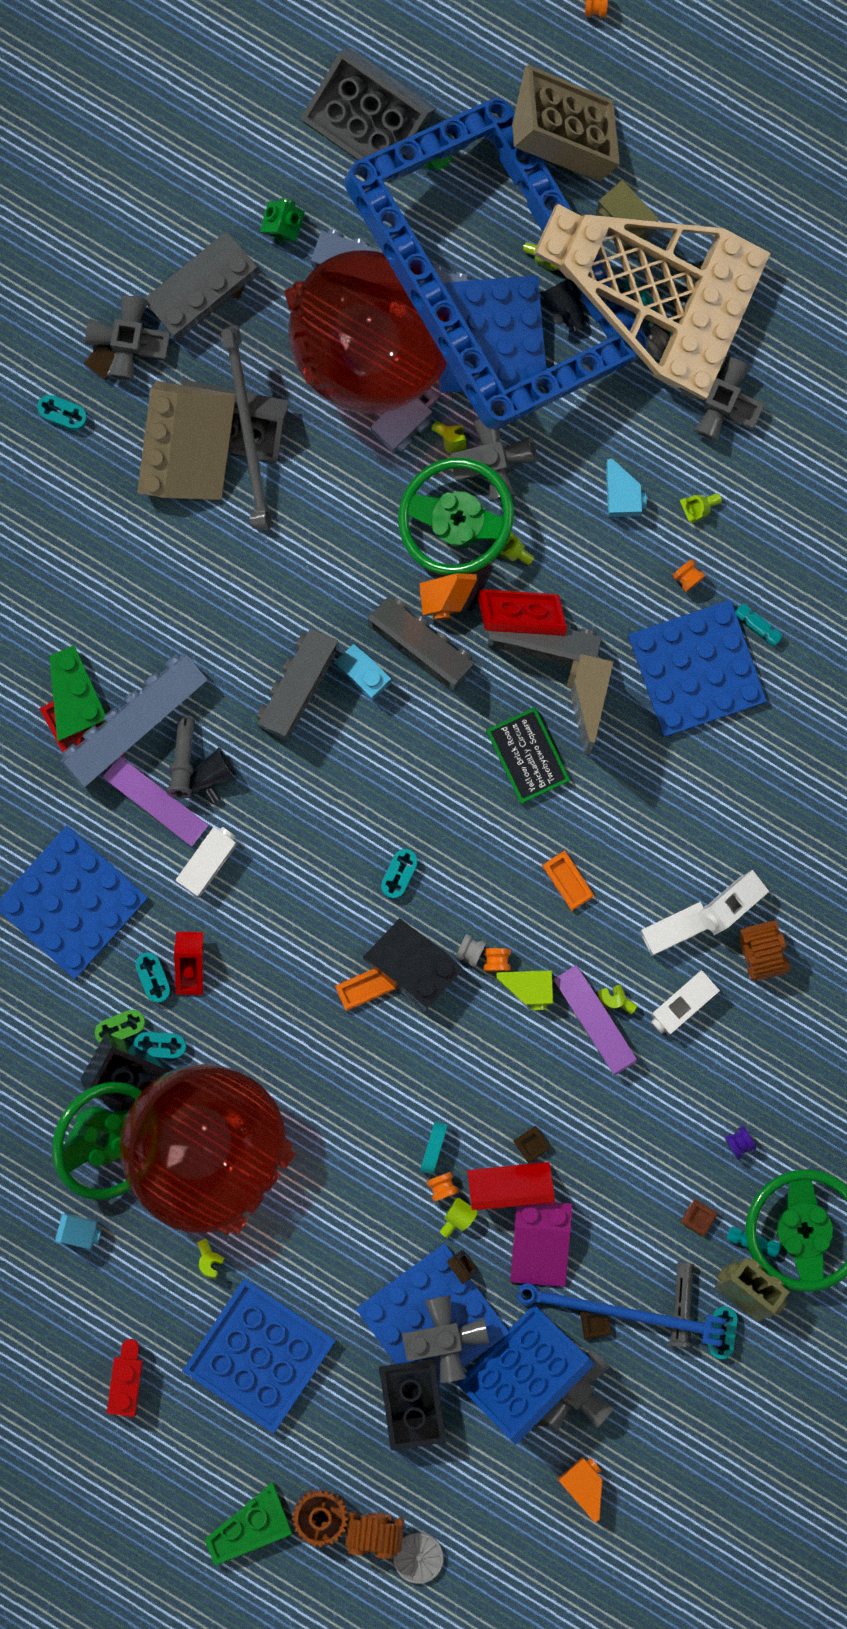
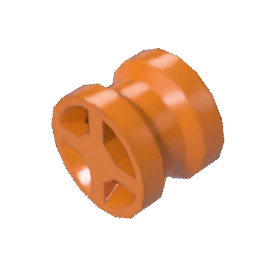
M586 0L585 17L599 15L600 18H606L608 0Z
M693 559L685 563L672 575L675 581H679L682 584V590L685 593L706 577L703 571H699L696 568V563Z
M484 949L486 963L483 965V971H511V965L508 963L511 949Z
M451 1172L426 1181L427 1186L432 1189L433 1202L459 1192L457 1187L453 1186V1175Z

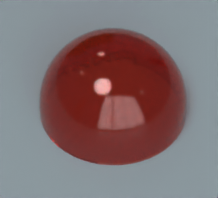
M358 250L335 255L318 265L305 281L295 282L292 288L284 290L288 309L291 310L288 337L293 360L306 384L323 399L339 408L364 414L384 413L402 408L426 393L438 380L447 365L445 358L389 262L381 252ZM410 268L412 273L419 275L416 269ZM437 314L441 321L447 322L444 316Z
M214 1064L183 1066L169 1071L151 1082L131 1105L124 1120L120 1137L122 1171L128 1187L136 1200L146 1211L164 1224L192 1233H207L220 1230L227 1236L230 1232L238 1236L249 1221L243 1214L246 1212L251 1215L254 1214L265 1198L263 1194L266 1191L269 1193L282 1175L277 1171L278 1165L285 1170L296 1153L291 1150L293 1144L286 1139L284 1122L279 1108L266 1089L249 1076L237 1070Z

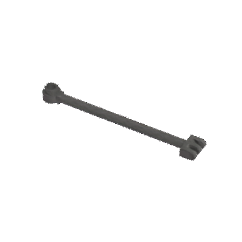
M231 325L222 330L221 336L223 347L228 348L255 502V512L251 513L250 522L253 529L257 528L258 531L269 530L272 524L271 514L265 502L238 346L242 343L240 329L237 325Z

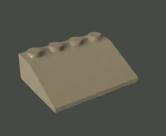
M528 64L524 68L512 124L514 147L600 182L620 165L613 100Z
M155 381L150 390L137 493L162 498L221 500L236 394Z
M581 654L579 661L573 660L567 688H572L570 697L584 754L590 755L597 736L613 661Z

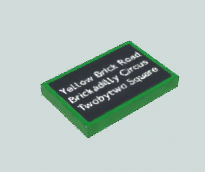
M535 707L486 730L520 804L570 781Z

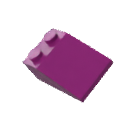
M553 1202L516 1206L510 1282L565 1287L572 1204Z

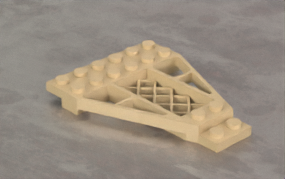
M559 204L555 205L534 251L535 256L558 267L566 278L572 280L650 368L654 373L653 377L676 389L682 388L703 400L707 399L770 256L768 251L724 228L595 215L580 216ZM624 226L673 231V235L666 250H663L625 230ZM681 232L715 236L701 269L674 255V248ZM606 233H608L609 235H611V236H609V237L604 238L605 235H606ZM613 239L618 254L607 258L602 242ZM621 241L634 247V249L624 251ZM637 251L642 266L631 270L626 255ZM599 252L601 260L594 262L596 255ZM645 254L657 259L658 261L648 264ZM620 257L625 272L614 276L609 260ZM603 263L607 278L596 281L592 266ZM660 264L665 279L654 282L649 267ZM668 266L681 273L671 276ZM643 269L648 285L637 288L632 273ZM626 275L631 291L621 294L615 279ZM683 276L688 291L677 294L673 279ZM609 281L611 288L602 283ZM667 282L671 297L660 300L656 285ZM650 288L654 303L644 306L639 291ZM597 294L636 314V319L630 331ZM633 294L634 300L626 295ZM689 294L684 308H682L679 297ZM673 300L678 315L667 318L662 303ZM656 306L658 313L650 308ZM643 319L672 333L659 364L635 338Z

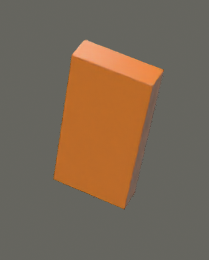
M566 851L561 852L542 865L571 911L594 897V894Z
M375 969L335 985L345 1011L396 990Z

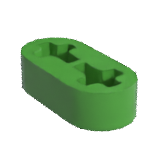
M137 1010L125 1011L100 1022L95 1028V1037L98 1042H101L103 1037L101 1038L100 1033L103 1032V1026L107 1025L110 1029L118 1026L119 1031L112 1033L111 1036L125 1040L142 1032L145 1028V1017ZM129 1015H133L134 1018H140V1022L137 1023L138 1028L135 1030L131 1026L122 1029L121 1025L129 1021Z

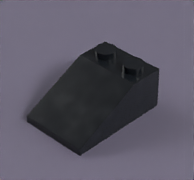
M400 918L363 956V959L422 1013L430 1007L463 970L444 950Z
M105 1033L80 1080L85 1091L93 1086L108 1082L133 1085L151 1099L157 1109L159 1118H161L181 1082L183 1074L131 1043ZM110 1093L96 1097L126 1110L143 1108L132 1097L120 1093Z
M434 1359L380 1366L379 1371L391 1451L446 1443Z

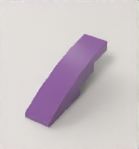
M122 757L116 759L102 775L106 781L191 847L208 827L204 821L175 798L169 796L166 791Z
M577 965L554 978L556 986L613 1075H617L636 1063L637 1059Z

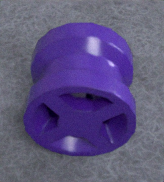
M744 1126L739 1127L735 1134L724 1136L728 1147L737 1160L741 1159L745 1152H753L757 1149Z

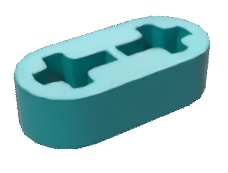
M45 395L38 401V412L48 422L72 431H79L87 424V414L77 404L54 395ZM50 402H54V407L61 411L60 413L51 411L48 415L43 406L44 404L49 405ZM76 411L79 412L82 420L75 421L74 424H71L69 417L64 416L65 412L74 415Z
M401 849L394 855L381 884L382 892L388 898L397 899L404 894L417 866V857L413 851ZM406 854L410 855V861L413 863L412 866H406L403 873L399 872L401 863L398 861V858H404ZM396 875L401 876L398 882L401 890H395L393 894L389 893V887L386 883L388 881L393 882Z
M146 952L141 954L136 960V970L148 999L155 1003H162L168 999L171 990L161 961L153 953ZM147 957L150 961L155 960L156 962L152 966L155 975L151 977L146 969H141V965L144 964V959ZM154 979L157 980L159 986H165L166 990L162 992L161 998H158L157 995H151L150 991L154 989L152 983Z
M143 1032L134 1041V1046L143 1051L144 1049L139 1047V1042H143L145 1037H149L150 1042L159 1043L158 1048L151 1047L146 1052L155 1058L177 1059L183 1056L187 1048L184 1038L172 1033ZM175 1038L182 1047L176 1050V1054H171L170 1049L162 1048V1043H171L172 1039Z
M434 1122L420 1168L421 1172L433 1175L447 1130V1124Z
M727 1306L716 1308L712 1316L717 1317L722 1315L723 1311H728V1316L732 1317V1322L726 1323L724 1331V1343L729 1346L728 1350H723L722 1354H718V1350L713 1348V1345L708 1344L710 1354L718 1359L729 1357L734 1349L737 1314L732 1308ZM714 1322V1328L721 1329L722 1324ZM712 1333V1339H720V1335Z

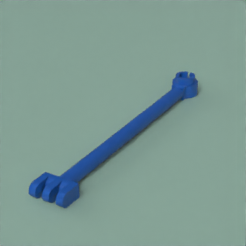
M529 1283L521 1285L517 1290L521 1293L525 1289L532 1292V1297L529 1300L524 1299L522 1294H517L518 1301L526 1306L539 1302L703 1334L702 1343L722 1346V1340L712 1339V1333L724 1335V1329L714 1328V1322L725 1324L726 1318L707 1315L706 1322L702 1323L539 1291L535 1285Z

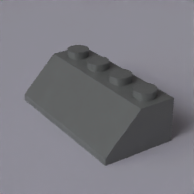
M224 232L144 299L148 301L147 306L176 341H179L230 299L232 295L258 276L260 272L244 250L227 232Z
M183 379L181 384L236 394L234 389ZM247 392L258 459L277 463L289 401ZM236 399L228 453L246 456Z
M387 597L368 617V626L454 693L474 668V663L471 661L473 657L462 648L458 651L450 645L451 640L442 632L438 631L435 634L428 628L430 624L418 614L414 617L408 613L409 607L401 600L395 598L393 601Z
M566 624L565 636L490 631L487 646L572 667L573 660L579 661L581 654L597 658L602 637L596 636L597 632L582 628L581 632L571 630V626Z
M312 629L308 631L307 635L301 634L295 646L298 648L295 657L287 659L282 669L285 672L281 682L275 681L269 692V695L272 696L269 704H263L256 716V719L259 720L257 723L259 728L285 742H288L339 650L337 639Z

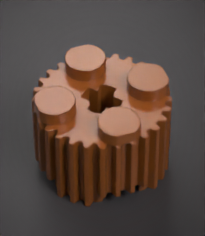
M776 920L745 927L740 930L739 942L746 963L750 966V968H747V972L751 981H760L790 973L788 959L783 955V950H786L783 934L779 932Z
M315 1488L313 1491L309 1490L307 1493H304L302 1498H299L298 1503L295 1505L296 1509L293 1511L292 1520H294L293 1526H296L295 1532L299 1531L298 1536H302L303 1541L307 1540L308 1545L313 1543V1547L316 1544L321 1547L322 1544L328 1546L329 1542L333 1544L334 1540L338 1541L339 1536H343V1532L346 1531V1526L348 1525L349 1515H347L348 1509H345L346 1503L343 1498L339 1497L338 1493L334 1495L333 1490L328 1492L327 1488L325 1491L320 1488L317 1491ZM319 1510L324 1511L325 1515L329 1518L328 1520H323L322 1524L316 1523L317 1519L313 1518V1514H318Z
M349 1512L345 1545L348 1547L349 1554L365 1555V1553L372 1551L376 1552L375 1557L392 1559V1556H397V1553L401 1552L405 1518L398 1517L393 1521L390 1514L371 1512V1514H366V1516L358 1517L359 1512Z

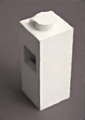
M213 827L175 881L200 898L236 848L237 843L233 841L235 835L224 827H221L220 830Z
M751 870L734 881L703 908L698 915L702 919L704 926L716 935L731 926L764 897L769 890L755 872Z
M701 902L642 929L640 934L651 956L708 930L698 915L706 906L703 907Z
M701 970L651 1014L654 1018L651 1023L661 1034L666 1032L670 1035L720 990Z

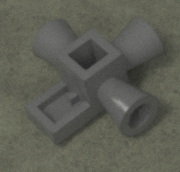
M129 295L121 296L122 320L115 319L114 327L90 318L88 320L85 345L110 344L112 351L116 353L107 374L110 378L121 381H134L133 356L166 361L171 336L170 332L143 328L140 320L148 302L143 298Z
M726 357L721 380L715 379L707 399L703 400L684 389L681 390L680 396L706 401L704 409L708 411L693 430L696 434L708 440L718 442L723 418L754 430L765 404L740 393L741 388L738 386L751 369L747 363L733 357Z
M480 419L475 420L473 423L483 446L452 453L450 457L474 459L488 465L504 480L511 497L514 498L516 495L506 473L515 471L513 465L515 463L537 462V451L534 441L529 436L512 445H508L500 441V429H489L484 426ZM453 468L456 481L482 476L469 469ZM489 481V501L499 502L501 501L499 493Z
M451 1295L424 1300L434 1326L402 1333L407 1361L440 1355V1383L467 1378L457 1352L462 1351L461 1345H489L484 1317L458 1328L457 1322L451 1323Z
M589 1350L586 1356L595 1365L542 1418L544 1422L557 1432L570 1408L577 1410L580 1407L596 1428L606 1420L614 1409L612 1405L591 1394L595 1388L590 1384L611 1368L604 1359L592 1350Z

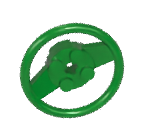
M460 457L437 461L419 472L407 486L402 496L398 513L399 532L408 553L424 568L447 576L456 573L470 574L491 563L505 547L512 532L514 521L512 497L500 475L480 461ZM453 468L469 469L483 475L494 485L502 501L503 517L486 511V507L482 502L467 492L455 491L445 493L441 498L417 495L416 493L424 482L441 471ZM463 514L462 516L465 517L466 520L465 522H460L457 526L456 519L458 516ZM409 516L431 526L434 533L441 540L456 548H468L478 540L496 541L486 553L471 562L461 565L442 564L427 557L417 547L410 532Z
M120 1082L102 1083L78 1095L61 1115L52 1142L54 1167L64 1185L76 1195L91 1200L112 1199L125 1194L138 1185L152 1168L161 1143V1122L154 1103L137 1087ZM120 1093L132 1097L143 1107L115 1113L96 1106L87 1108L76 1116L77 1122L73 1126L72 1132L69 1131V1138L64 1143L67 1128L75 1114L86 1103L98 1096ZM150 1131V1143L143 1162L124 1182L106 1189H92L81 1185L71 1176L70 1172L85 1162H89L93 1166L111 1163L120 1154L127 1151L129 1146L128 1140Z
M810 1169L790 1171L769 1181L758 1192L750 1205L745 1227L747 1246L752 1259L763 1267L762 1270L766 1274L780 1279L785 1285L784 1288L800 1292L824 1290L838 1284L847 1277L846 1261L836 1272L823 1278V1251L827 1250L830 1245L833 1226L826 1211L817 1205L812 1181L832 1187L846 1201L847 1185L831 1174ZM786 1184H789L787 1209L777 1221L776 1235L780 1245L786 1252L792 1254L800 1280L789 1278L775 1270L763 1256L757 1240V1220L763 1204L772 1193ZM806 1222L807 1227H811L812 1230L811 1233H808L809 1237L804 1238L803 1234H798L797 1232L798 1227H802L801 1223Z

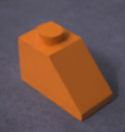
M456 573L419 583L422 615L434 616V620L450 619V614L461 612L477 581V574Z
M582 1456L558 1477V1480L596 1523L600 1518L602 1479L598 1474L602 1470L592 1458L586 1461Z

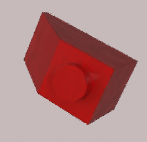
M176 932L174 966L175 992L178 995H203V932Z

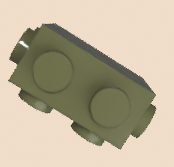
M744 1258L738 1262L734 1260L729 1266L725 1265L718 1273L716 1278L719 1282L714 1288L757 1322L765 1318L770 1319L774 1314L778 1315L786 1306L787 1301L784 1299L789 1294V1291L784 1288V1283L777 1277L766 1274L762 1270L763 1267L753 1259Z

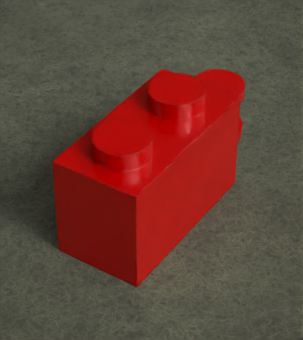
M135 1339L124 1341L121 1346L120 1356L114 1357L107 1414L130 1417L137 1415L144 1360L138 1359L139 1343Z

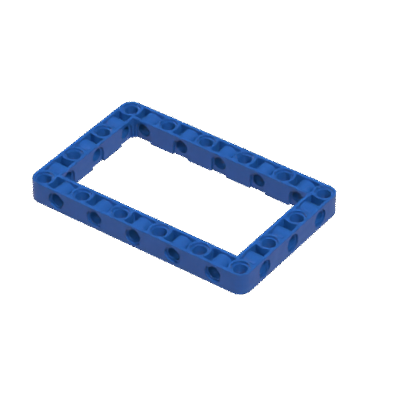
M502 98L488 100L356 161L344 178L345 189L485 427L494 430L500 429L634 362L639 357L633 349L627 346L622 336L580 290L581 299L595 323H599L608 339L505 390L387 189L385 182L393 178L395 180L423 168L426 163L436 158L443 159L468 147L471 142L484 137L488 140L491 139L500 154L499 159L514 185H518L527 200L526 205L542 232L552 213L551 210L546 208L545 204L551 206L552 209H554L555 205L559 204L571 210L543 160L538 156L514 147L512 124L515 113L509 103ZM491 113L496 114L499 119L493 117ZM446 133L453 135L455 139L449 138ZM401 154L407 155L410 160L404 159ZM518 159L524 160L526 165L520 163ZM356 175L362 176L365 181H360ZM383 221L390 223L392 228L386 227ZM598 254L596 255L594 262L601 260ZM603 263L592 266L596 281L607 278ZM410 268L416 269L419 275L412 273ZM609 281L602 283L611 288ZM606 299L607 303L605 304L630 331L636 319L633 313ZM437 314L444 316L447 322L441 321ZM640 327L635 338L646 349L647 338ZM465 361L470 362L474 369L467 367ZM582 364L587 365L590 371L585 370ZM537 386L543 387L546 394L540 392ZM492 408L498 409L502 416L496 415Z

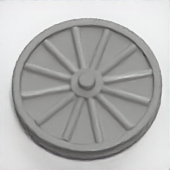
M411 1533L402 1538L401 1552L397 1553V1556H393L395 1569L408 1582L415 1584L429 1582L438 1575L442 1568V1548L437 1540L428 1534Z

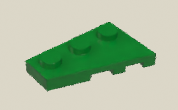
M75 645L49 656L58 742L105 721L103 717L106 714Z
M271 1482L234 1516L230 1517L205 1538L214 1566L293 1535L274 1483Z

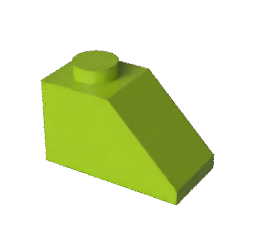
M552 970L496 973V980L524 1006H531V1011L547 1010V1005L553 1004Z

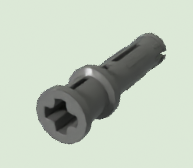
M181 715L177 719L174 763L169 767L171 784L167 788V794L179 799L189 798L192 793L189 784L190 776L194 772L190 759L195 718L188 715L186 726L184 721L185 715Z
M676 1263L674 1315H671V1317L694 1321L693 1317H690L694 1264ZM672 1328L671 1341H668V1346L693 1348V1343L690 1342L691 1332Z

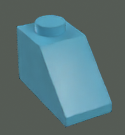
M607 459L608 517L641 516L642 509L647 507L646 492H641V484L614 459Z
M354 644L334 662L371 702L391 684V678Z
M62 1214L55 1241L92 1249L93 1244L98 1245L102 1229L98 1228V1221L71 1214Z

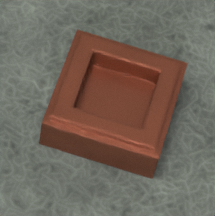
M694 1199L680 1223L704 1237L718 1213Z

